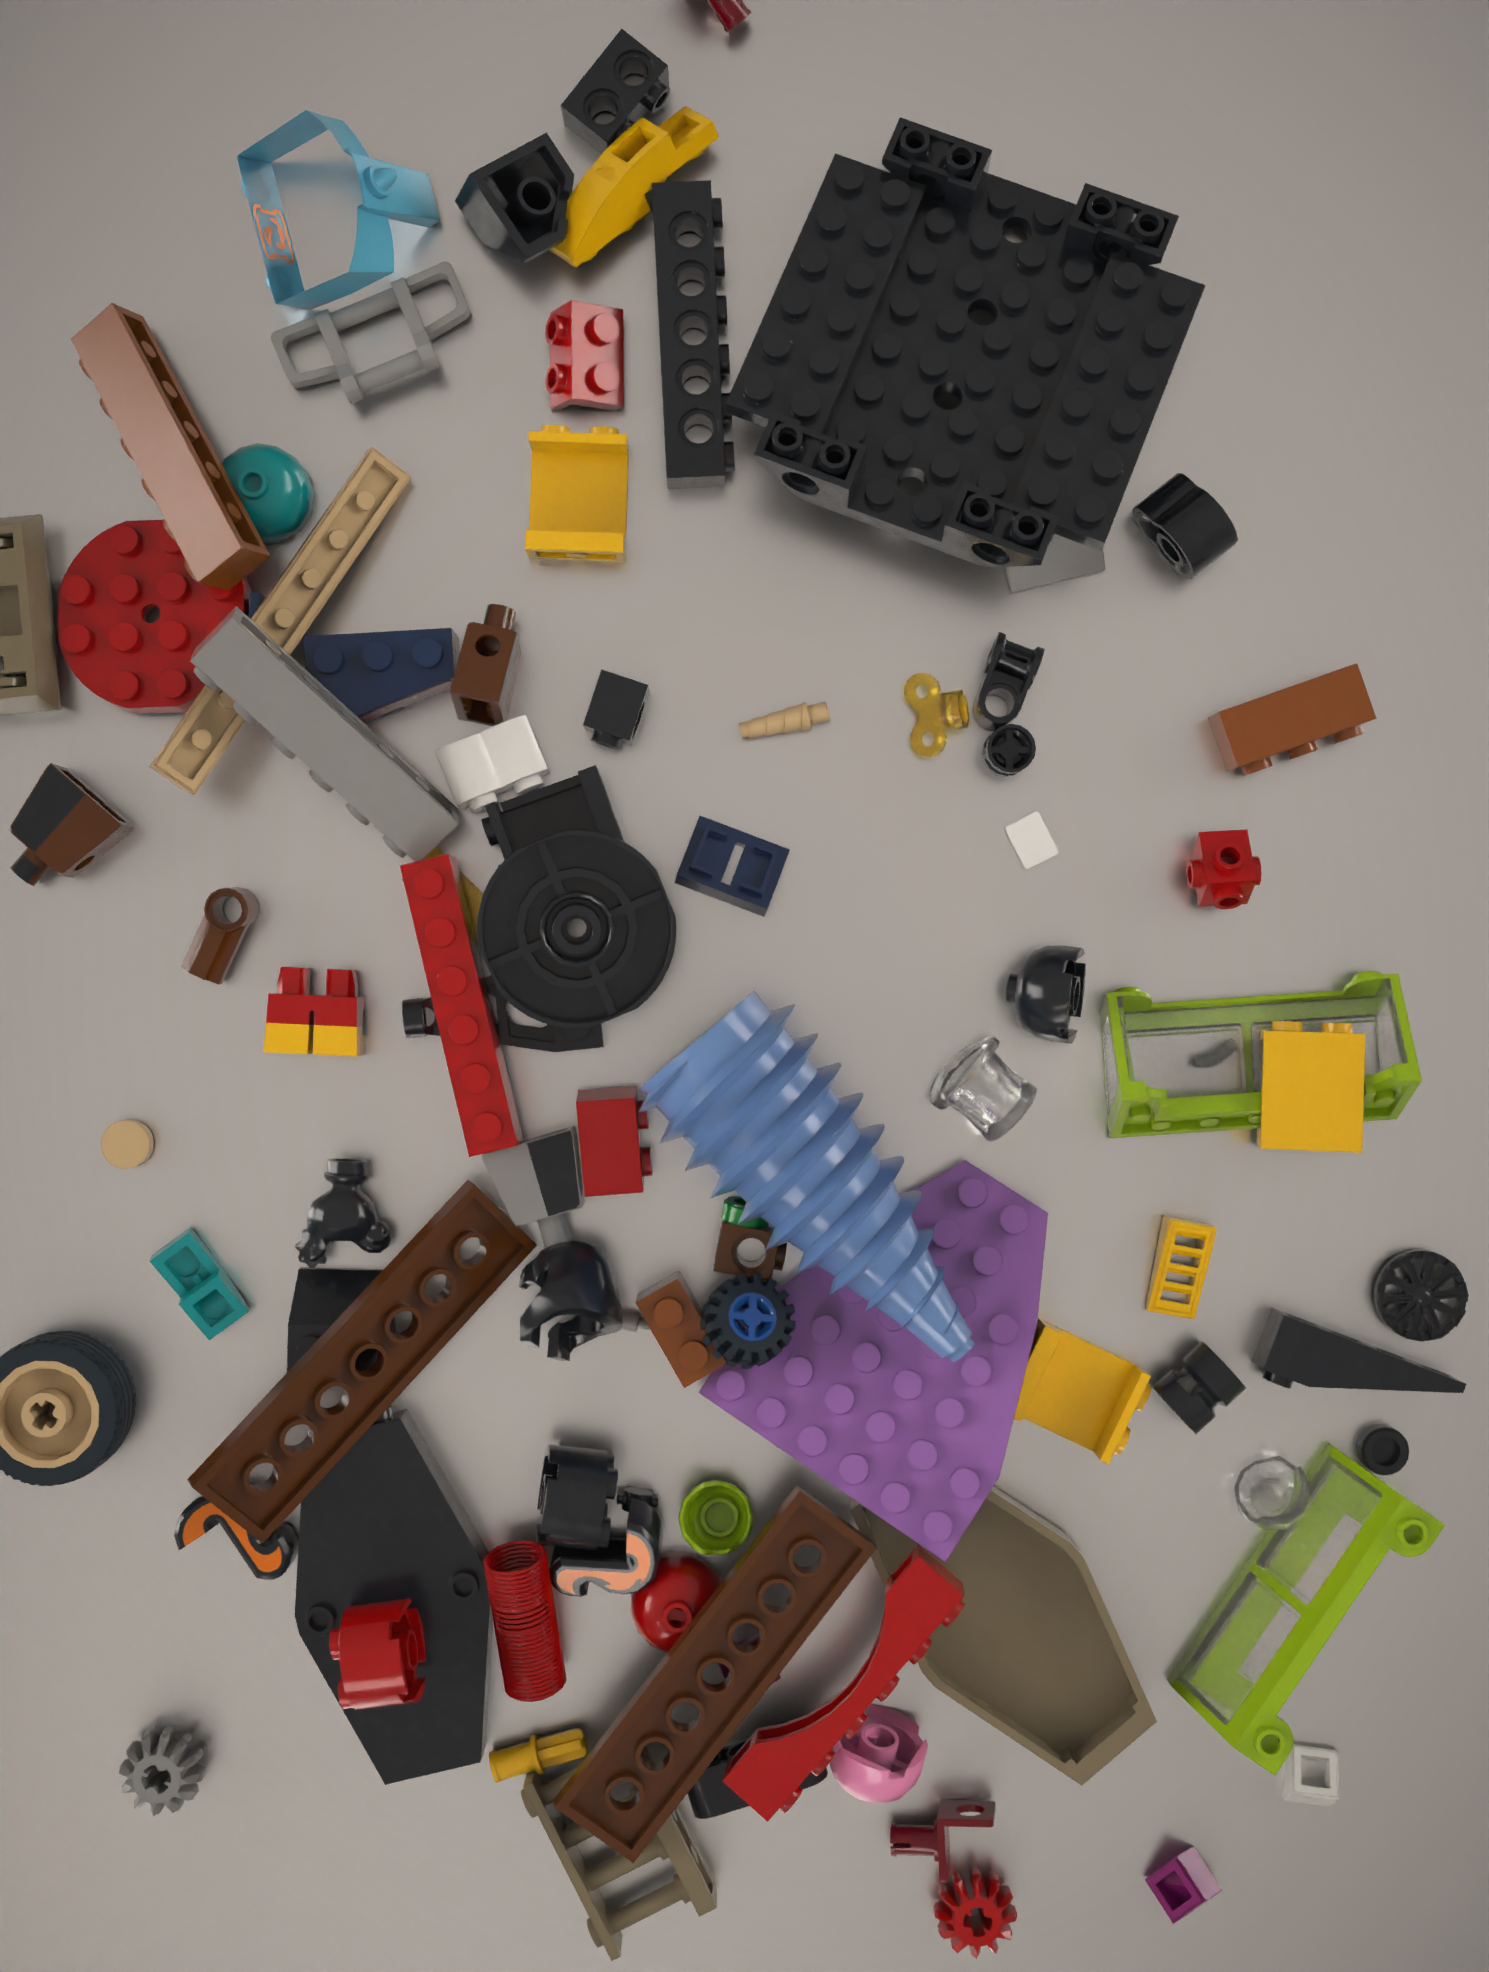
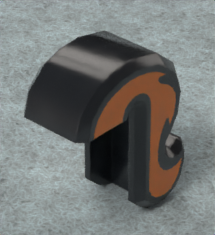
M201 1494L184 1509L178 1518L174 1534L178 1550H181L220 1523L255 1577L264 1580H273L281 1577L298 1554V1538L290 1525L286 1523L281 1524L262 1544Z
M631 1498L626 1538L610 1537L607 1548L597 1547L596 1550L554 1546L549 1568L553 1587L562 1594L577 1597L587 1595L589 1582L614 1594L627 1595L642 1591L655 1579L660 1562L663 1529L658 1514L646 1502Z

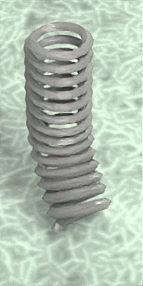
M1230 1038L1228 1043L1222 1044L1223 1048L1220 1046V1050L1217 1049V1051L1212 1052V1054L1210 1053V1055L1201 1054L1199 1056L1197 1054L1196 1064L1194 1059H1192V1064L1194 1068L1214 1067L1215 1064L1222 1063V1060L1225 1061V1058L1228 1059V1056L1239 1050V1047L1235 1040Z

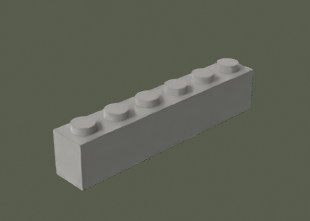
M237 606L195 648L190 662L196 666L193 669L196 676L212 690L216 691L220 687L235 701L232 704L234 709L248 723L256 725L259 722L273 735L271 741L285 756L290 759H294L297 756L311 769L309 771L311 778L327 792H331L334 789L348 802L346 804L348 811L364 825H368L371 822L384 834L382 837L383 841L396 855L402 858L408 855L415 862L421 861L459 825L458 808Z

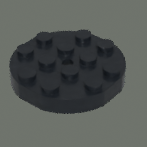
M567 829L517 848L496 869L486 886L479 905L477 943L497 990L516 1009L539 1022L551 1026L573 1029L592 1028L637 1009L658 988L673 957L676 943V916L657 870L637 849L614 836L602 832L585 829ZM578 918L585 922L586 932L582 936L573 937L568 933L567 925L572 919Z

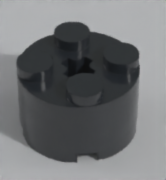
M548 1444V1456L544 1457L537 1509L543 1515L541 1524H536V1544L596 1550L597 1547L607 1548L610 1538L611 1518L607 1517L608 1504L605 1502L606 1499H615L618 1480V1469H614V1456L608 1455L607 1450Z

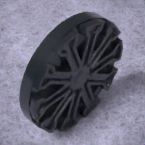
M1428 1250L1403 1252L1387 1262L1377 1277L1374 1288V1302L1377 1312L1389 1329L1406 1339L1422 1342L1440 1339L1450 1333L1454 1327H1457L1466 1313L1465 1307L1469 1295L1464 1278L1453 1262L1438 1253ZM1419 1258L1423 1260L1420 1275L1414 1265L1416 1259ZM1435 1264H1442L1443 1269L1433 1277ZM1399 1266H1403L1407 1275L1405 1280L1396 1275L1395 1269ZM1453 1278L1455 1282L1454 1287L1441 1288L1448 1280ZM1386 1285H1395L1399 1288L1398 1293L1387 1294L1385 1292ZM1456 1298L1454 1308H1451L1440 1300ZM1392 1304L1402 1305L1393 1314L1387 1312V1308ZM1435 1309L1448 1318L1442 1325L1435 1313ZM1412 1314L1409 1327L1407 1329L1402 1328L1401 1323ZM1425 1316L1430 1329L1429 1331L1421 1332Z

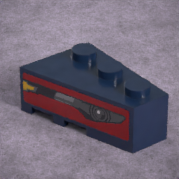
M452 628L303 636L305 669L364 723L376 720V717L401 707L406 708L450 690L460 655L459 637Z

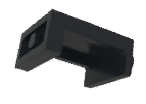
M596 765L578 771L576 776L507 801L487 804L485 807L489 817L481 819L491 847L499 844L504 860L517 848L567 829L598 831L624 841Z

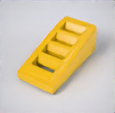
M1163 1215L1145 1310L1195 1319L1217 1227L1208 1223ZM1176 1236L1196 1238L1195 1247L1175 1244ZM1172 1253L1193 1257L1192 1266L1170 1262ZM1167 1272L1190 1276L1189 1283L1183 1284L1165 1280ZM1162 1291L1186 1294L1185 1303L1161 1299Z

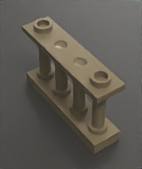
M644 1747L641 1751V1757L648 1762H653L649 1752ZM577 1768L545 1783L542 1775H539L537 1771L526 1774L523 1785L524 1789L521 1790L524 1806L532 1818L539 1817L589 1916L587 1927L591 1938L598 1948L604 1945L611 1961L621 1956L623 1937L621 1930L676 1902L683 1900L686 1904L691 1901L699 1917L717 1908V1887L677 1808L634 1863L619 1854L589 1869L577 1844L594 1835L577 1823L567 1826L560 1811L554 1808V1798ZM631 1783L633 1788L630 1789V1795L619 1801L631 1800L637 1794L638 1788ZM658 1857H661L662 1860L670 1858L677 1874L673 1875L674 1881L613 1912L610 1911L599 1887Z

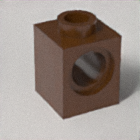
M722 1219L713 1271L731 1275L746 1273V1277H750L753 1273L762 1274L761 1280L767 1281L772 1278L773 1269L782 1271L787 1243L765 1250L764 1255L758 1261H744L737 1253L739 1244L745 1239L755 1238L760 1240L766 1249L774 1227L768 1226L764 1229H754L737 1226Z

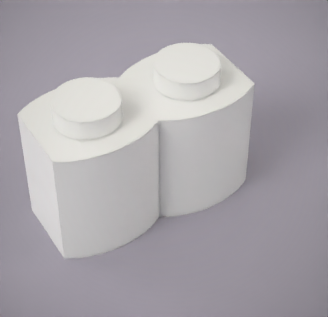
M526 714L502 722L481 733L455 741L435 751L456 805L460 809L469 807L471 813L485 810V805L493 802L497 804L498 799L496 795L514 788L516 794L519 795L542 786L544 783L541 777L550 773Z

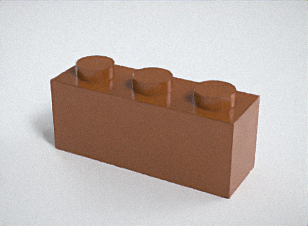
M1357 663L1225 709L1208 717L1226 771L1241 767L1244 776L1273 766L1270 757L1287 751L1291 760L1318 750L1316 740L1333 735L1335 744L1362 735L1364 732L1361 724L1377 719Z

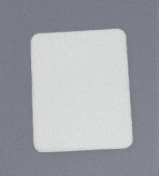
M1037 811L1005 828L1025 869H1029L1057 855L1059 852L1040 813Z

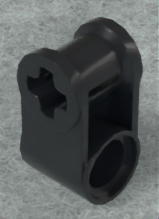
M998 632L985 663L984 675L972 707L974 720L980 727L985 730L995 731L1003 725L1010 724L1017 717L1027 691L1035 679L1045 649L1041 647H1036L1034 650L1008 641L1006 634ZM998 695L1004 698L1008 705V714L1002 717L990 714L985 705L986 697Z

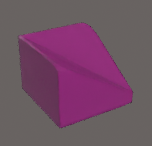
M1193 1847L1177 1855L1145 1879L1173 1924L1222 1891L1207 1865Z

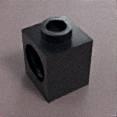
M601 669L583 723L585 730L593 733L591 741L616 750L619 749L620 743L632 746L650 692L649 686Z

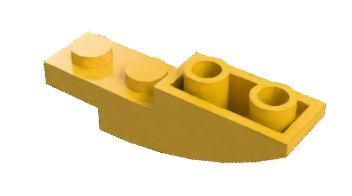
M684 106L659 126L641 117L600 155L567 200L566 219L568 222L565 239L562 243L551 248L550 251L576 268L583 262L595 257L601 248L618 235L629 231L639 219L651 211L645 194L652 190V183L665 182L669 175L688 161L699 157L706 147L719 138L714 122L687 106Z

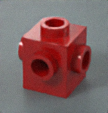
M1248 830L1198 833L1190 856L1191 860L1187 862V882L1190 889H1196L1199 907L1215 906L1218 909H1233L1241 904H1247L1254 886L1260 885L1262 874L1259 857L1252 856Z

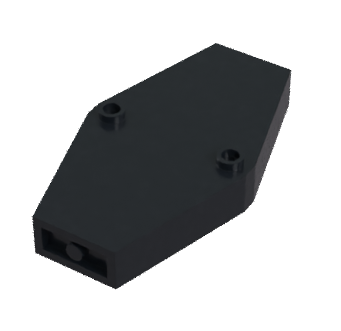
M392 1405L384 1411L301 1502L295 1598V1619L299 1635L338 1703V1683L340 1678H342L340 1661L333 1660L331 1656L329 1637L331 1629L340 1628L342 1615L346 1608L355 1605L410 1598L412 1602L407 1609L417 1608L420 1614L426 1646V1662H420L417 1665L416 1678L426 1677L421 1700L416 1703L363 1710L342 1708L385 1785L481 1762L487 1742L493 1616L483 1560L489 1551L408 1409L393 1412Z

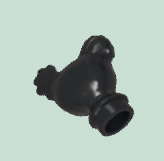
M349 1158L328 1159L327 1172H324V1177L332 1183V1188L312 1202L308 1210L307 1228L302 1231V1240L295 1245V1248L300 1252L298 1256L299 1261L306 1263L310 1268L326 1263V1252L333 1241H352L368 1253H381L390 1245L391 1241L389 1227L385 1222L378 1219L372 1200L360 1189V1185L368 1181L370 1177L367 1173V1161Z

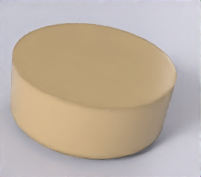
M133 1119L111 1124L105 1130L101 1139V1150L104 1158L111 1165L121 1169H129L143 1164L151 1156L154 1148V1139L149 1128L142 1122Z

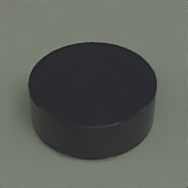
M1371 1425L1360 1434L1357 1440L1356 1451L1359 1460L1365 1467L1376 1474L1392 1475L1397 1473L1405 1466L1408 1460L1409 1446L1407 1440L1399 1431L1389 1425Z

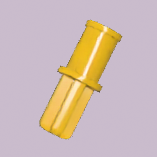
M575 1728L543 1738H539L536 1734L531 1735L529 1742L498 1751H490L489 1762L493 1778L496 1783H499L505 1779L537 1771L539 1775L545 1774L548 1767L585 1757L588 1753L587 1740L582 1729Z

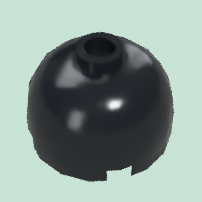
M1046 946L1037 949L1024 959L1019 974L1009 975L1006 1001L1015 1003V1014L1018 1022L1024 1030L1033 1036L1052 1042L1073 1043L1077 1030L1068 1029L1071 1016L1081 1017L1086 964L1076 963V960L1085 954L1083 948Z

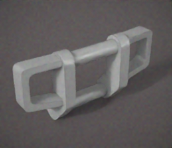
M446 261L441 262L406 279L403 277L391 282L392 288L331 313L328 309L314 314L312 318L273 332L271 341L287 379L296 388L339 379L350 404L364 399V393L424 368H426L427 373L440 368L441 366L431 341L465 321L470 315L469 306L452 265ZM445 279L451 285L457 300V306L453 311L425 327L411 293L436 281ZM400 307L417 350L355 374L338 332ZM321 331L334 365L303 373L296 372L286 350L287 344Z

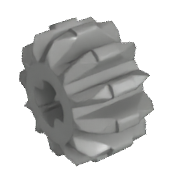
M173 1726L166 1727L161 1736L152 1728L144 1733L141 1738L142 1741H133L127 1748L126 1755L128 1759H125L120 1765L119 1774L128 1778L122 1785V1793L135 1792L138 1795L134 1800V1809L140 1808L145 1802L150 1803L152 1815L155 1816L160 1814L164 1806L174 1813L180 1810L184 1800H193L199 1791L197 1782H201L204 1778L206 1768L197 1764L203 1756V1748H188V1744L192 1739L191 1733L184 1734L178 1740L175 1739Z

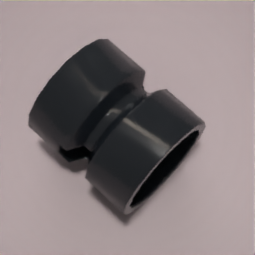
M1202 1341L1182 1359L1184 1368L1181 1371L1171 1369L1152 1386L1157 1394L1196 1435L1216 1417L1214 1408L1217 1405L1227 1407L1246 1389L1230 1368ZM1198 1384L1203 1390L1191 1396L1190 1394L1194 1387Z

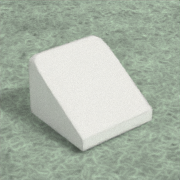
M1293 1744L1292 1751L1286 1759L1282 1789L1283 1801L1319 1806H1331L1339 1801L1338 1750Z

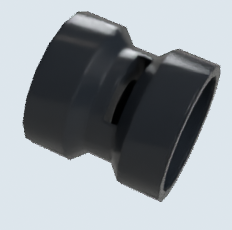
M1003 725L992 732L983 743L981 752L983 763L996 776H1014L1028 767L1034 759L1036 751L1035 740L1031 733L1020 725Z

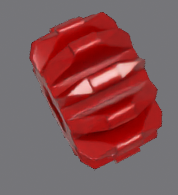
M973 1865L970 1871V1878L963 1879L962 1875L954 1870L952 1874L954 1886L940 1884L938 1893L941 1901L935 1902L933 1905L935 1918L940 1920L937 1925L938 1932L943 1939L951 1938V1946L956 1953H959L969 1945L971 1955L977 1959L981 1952V1946L987 1945L988 1949L996 1954L999 1948L996 1938L1011 1940L1012 1930L1009 1923L1015 1922L1017 1919L1016 1908L1010 1904L1013 1899L1011 1889L1007 1885L999 1886V1877L993 1871L981 1879L979 1868ZM978 1908L979 1914L972 1916L971 1909Z

